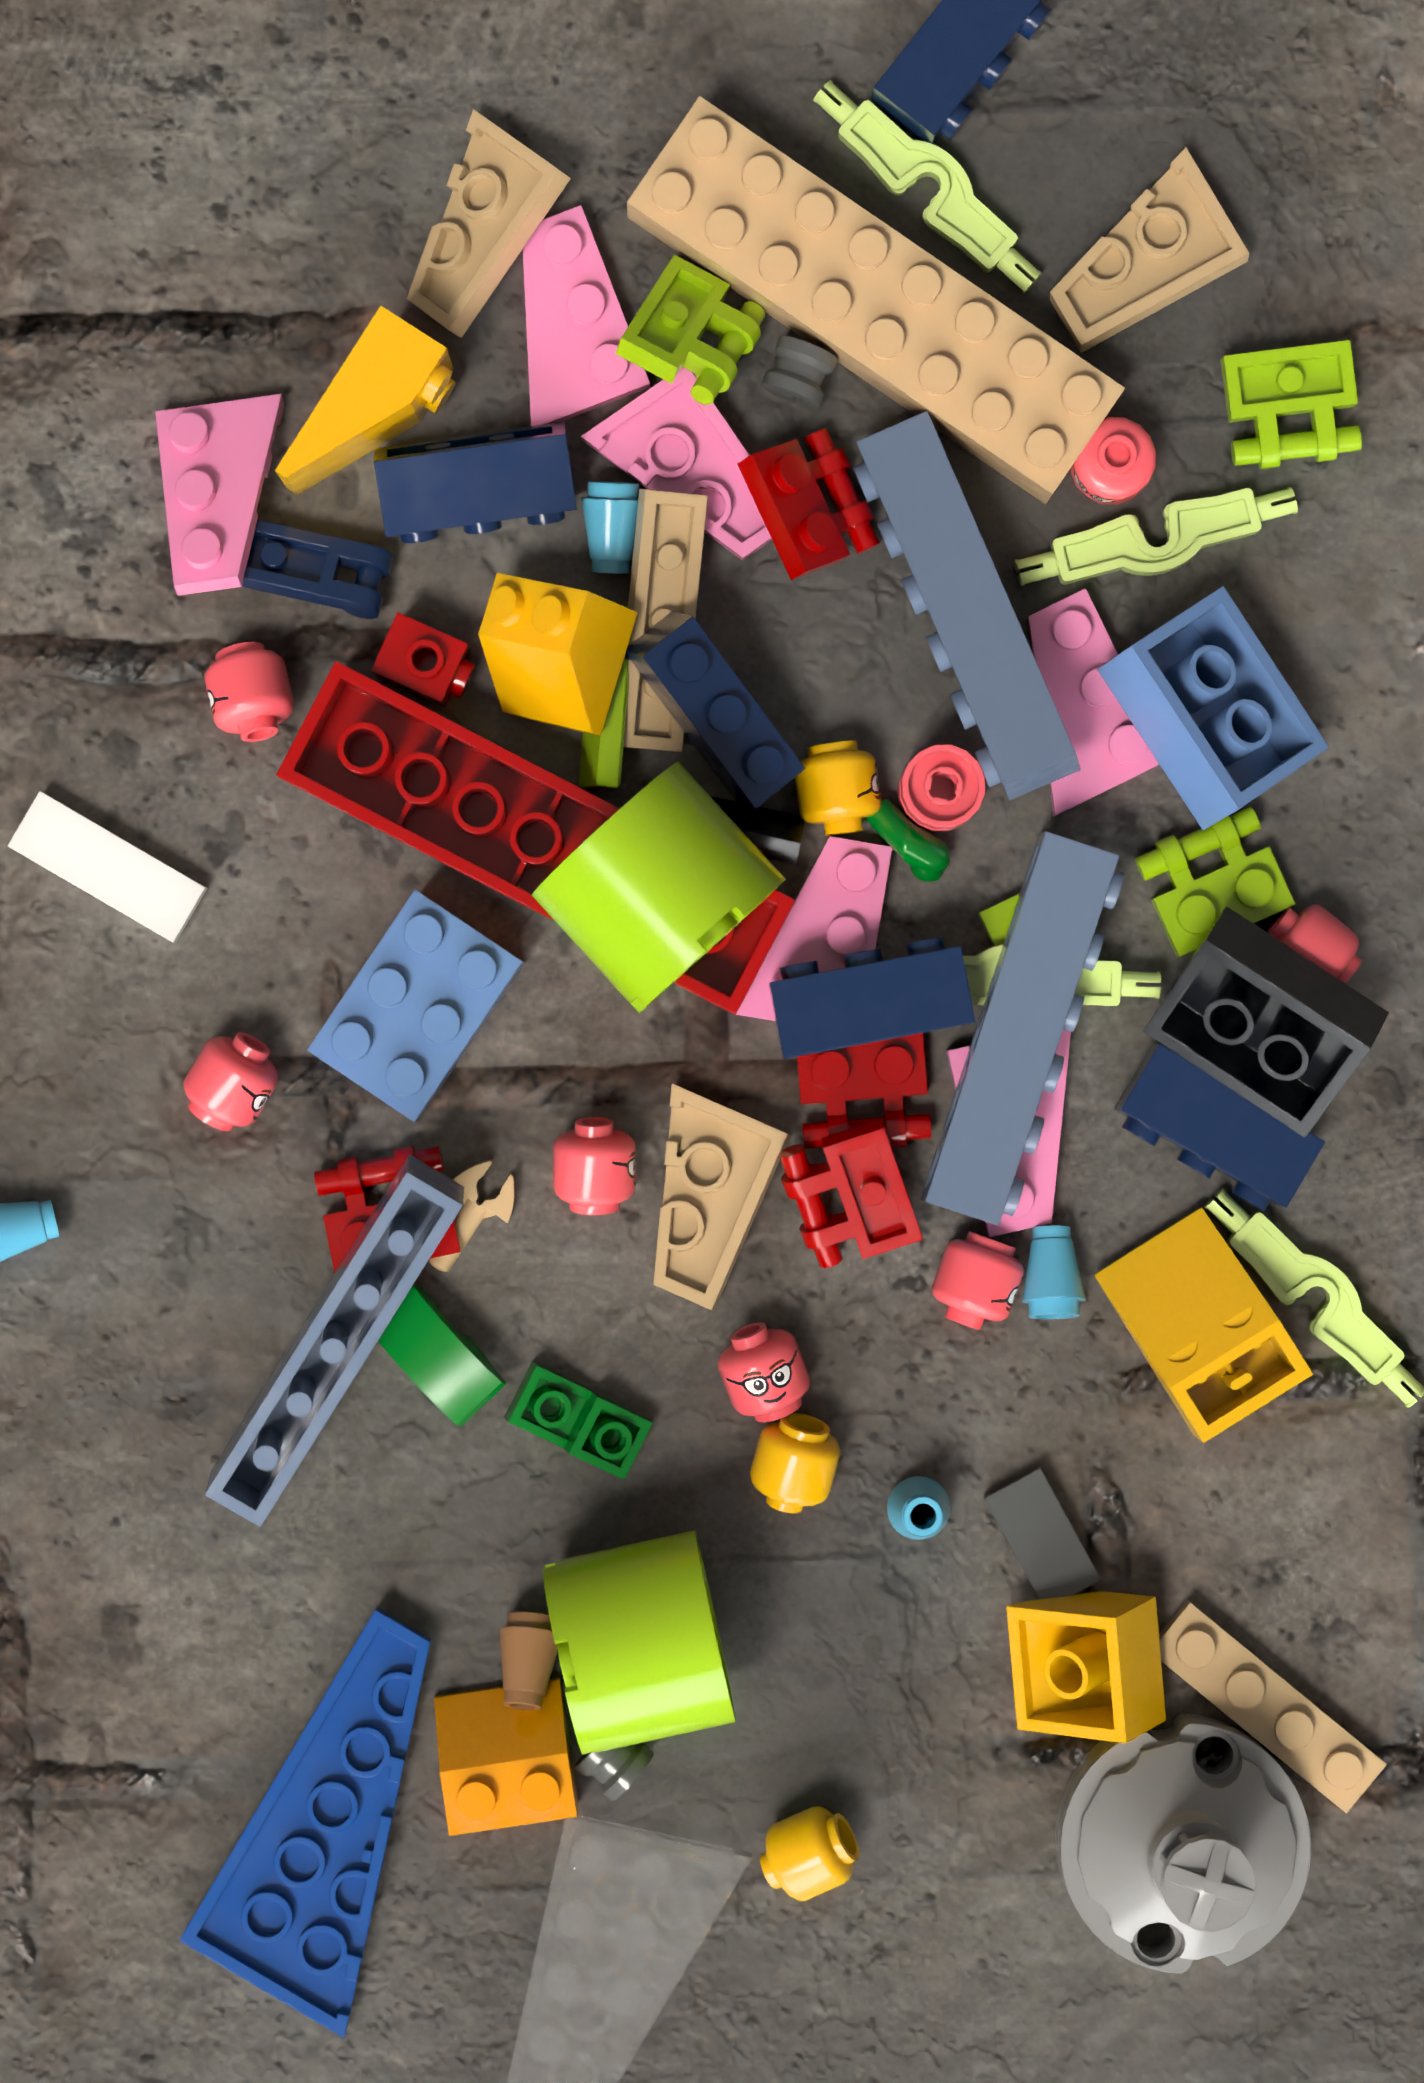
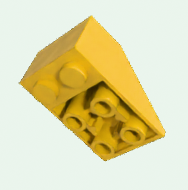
M1202 1207L1093 1274L1192 1434L1203 1443L1313 1375L1282 1323Z

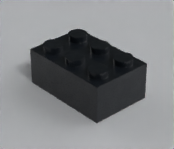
M1226 906L1162 999L1143 1032L1305 1138L1370 1051L1389 1012Z

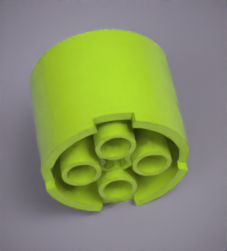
M678 761L645 786L589 836L533 892L532 897L640 1013L748 916L786 879Z
M695 1530L560 1559L542 1568L554 1643L557 1644L560 1666L566 1686L567 1704L582 1755L736 1722L721 1639Z

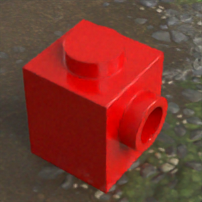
M397 612L371 671L376 677L445 708L451 695L462 698L476 664L467 660L471 651L467 643Z

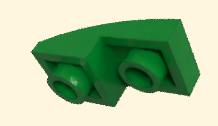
M413 1285L378 1342L419 1389L457 1426H463L507 1383L469 1336L457 1332L423 1287Z
M534 1361L531 1362L504 1416L508 1423L565 1449L568 1454L625 1480L653 1425L650 1420Z

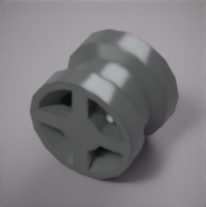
M780 336L775 347L778 356L777 362L773 369L766 371L761 386L767 391L793 403L814 409L819 408L824 397L821 385L825 376L834 372L838 358L830 352L806 341L789 336Z
M634 1744L598 1753L592 1752L581 1755L574 1768L582 1776L595 1777L602 1784L603 1794L613 1802L638 1778L651 1761L654 1752L645 1744Z

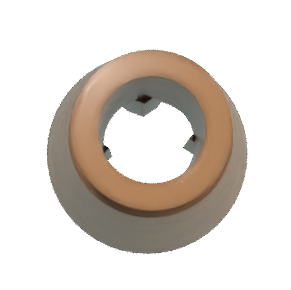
M532 1612L508 1613L506 1627L499 1629L503 1692L505 1693L503 1705L523 1710L542 1709V1700L545 1696L558 1653L557 1644L554 1643L549 1615Z

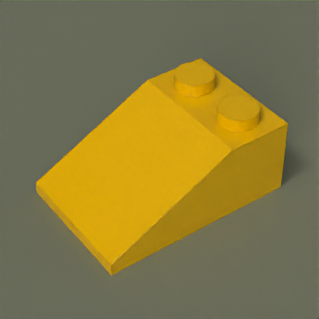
M380 306L275 469V472L286 488L299 495L417 425L428 410L437 414L448 400L456 385V381L451 379L454 368L447 348Z

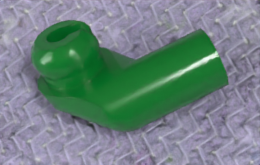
M883 799L879 811L872 816L866 817L867 822L910 865V870L917 879L923 882H934L940 879L950 864V854L945 842L910 821L891 800Z

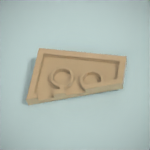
M474 109L466 131L472 136L462 165L454 163L446 185L452 190L442 222L431 228L407 296L410 302L460 338L463 337L571 179Z
M1186 147L1171 162L1170 169L1150 190L1146 189L1131 205V210L1108 235L1101 237L1050 291V301L1080 353L1248 262L1249 252Z
M672 1084L669 1140L666 1141L664 1162L666 1173L663 1206L660 1207L653 1285L709 1310H715L779 1164V1153L785 1149L791 1135Z

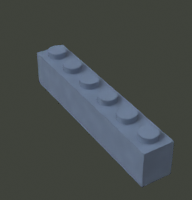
M928 411L857 441L856 443L864 462L854 466V472L867 502L880 498L888 518L878 522V528L891 558L904 554L912 575L901 579L915 614L918 615L928 610L937 632L925 636L939 671L942 672L952 668L961 689L951 693L950 696L964 729L975 725L979 729L986 747L975 751V754L989 787L1002 783L1010 801L1080 771L1076 752Z
M1047 831L1039 834L920 1198L924 1202L998 1226L1003 1213L1010 1216L1014 1215L1024 1186V1179L1015 1177L1023 1152L1031 1155L1035 1152L1044 1125V1118L1035 1115L1043 1091L1054 1092L1063 1068L1064 1057L1055 1054L1062 1031H1074L1082 1010L1084 995L1075 993L1082 969L1093 971L1103 945L1104 934L1095 932L1102 908L1105 907L1111 910L1114 908L1123 884L1124 873L1115 870L1120 855Z
M410 1154L408 1155L212 1468L205 1496L261 1527L462 1208L464 1200V1187Z

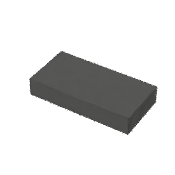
M1039 1466L983 1496L1039 1599L1073 1596L1101 1580Z

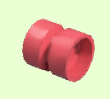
M934 745L920 751L903 769L898 782V802L903 813L910 821L929 832H948L962 826L979 810L985 795V776L978 761L966 750L953 745Z

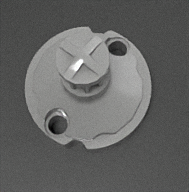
M1181 1713L1176 1716L1172 1725L1167 1729L1149 1730L1127 1744L1101 1740L1082 1758L1070 1776L1060 1799L1055 1824V1850L1062 1880L1076 1910L1090 1930L1106 1946L1120 1956L1146 1968L1182 1974L1191 1967L1193 1960L1214 1956L1226 1966L1240 1962L1259 1951L1282 1930L1295 1911L1306 1886L1311 1860V1836L1305 1808L1298 1791L1289 1776L1260 1743L1244 1731L1216 1718L1199 1714ZM1212 1736L1225 1739L1227 1745L1226 1753L1218 1763L1208 1766L1196 1762V1749L1201 1741ZM1158 1922L1169 1925L1168 1935L1160 1945L1146 1947L1137 1942L1138 1932L1144 1926Z

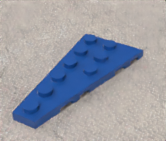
M376 1607L179 1939L183 1944L345 2038L432 1640L379 1607Z

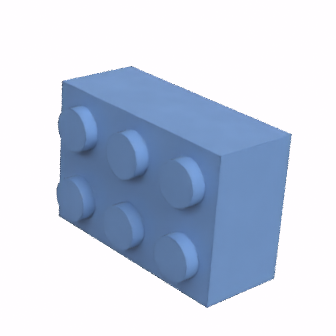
M1224 586L1097 669L1202 830L1239 810L1330 748Z
M414 890L307 1051L413 1122H417L424 1115L525 963L422 893Z

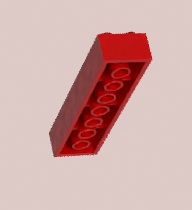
M337 661L334 662L276 774L278 778L552 921H554L552 917L532 897L533 892L572 852L620 809ZM777 890L773 891L673 984L735 1016L795 900Z

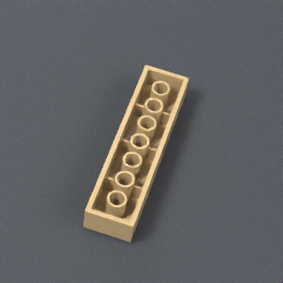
M701 96L698 97L627 201V217L701 269L729 283V288L748 301L759 304L768 315L809 343L835 355L838 358V363L914 415L928 411L936 430L1045 505L1125 389V387Z

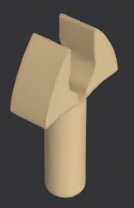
M492 1159L479 1162L465 1169L453 1179V1181L464 1187L463 1206L455 1217L462 1251L484 1218L497 1215L508 1223L513 1212L515 1201V1179L513 1173L509 1175L496 1197L486 1198L483 1203L477 1202L479 1197L478 1181L493 1162ZM462 1252L431 1258L429 1262L437 1270L449 1272Z

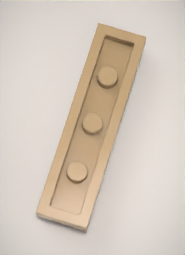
M639 489L628 608L638 612L628 646L672 611L691 615L696 619L707 495ZM625 654L624 659H628L629 680L623 747L682 752L684 731Z
M1188 1599L1159 1633L1161 1661L1346 1814L1387 1765L1381 1758Z

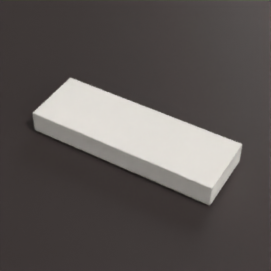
M41 791L37 794L8 844V847L173 943L177 942L208 889Z

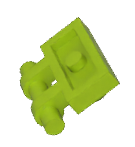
M674 254L622 335L615 354L671 384L682 367L695 373L697 378L690 391L693 399L700 404L710 405L718 393L729 389L738 373L736 364L741 355L750 353L761 336L759 326L765 318V311L759 304L753 301L745 302L739 311L723 303L730 284ZM706 329L719 336L720 343L716 349L700 341Z
M1350 340L1225 355L1221 358L1228 423L1253 420L1255 438L1231 441V456L1234 466L1258 463L1259 469L1280 467L1281 460L1314 456L1316 462L1331 461L1337 459L1338 453L1361 450L1362 439L1359 426L1336 428L1333 411L1336 409L1352 408L1358 404ZM1310 413L1311 431L1279 435L1276 417Z
M1251 806L1223 818L1204 830L1202 828L1178 839L1173 834L1155 842L1156 849L1134 858L1137 869L1144 881L1166 872L1173 890L1151 899V902L1176 957L1183 956L1199 947L1226 906L1250 922L1256 923L1296 905L1270 846L1248 856L1243 851L1240 838L1261 829L1258 817ZM1218 849L1225 866L1194 880L1187 862Z

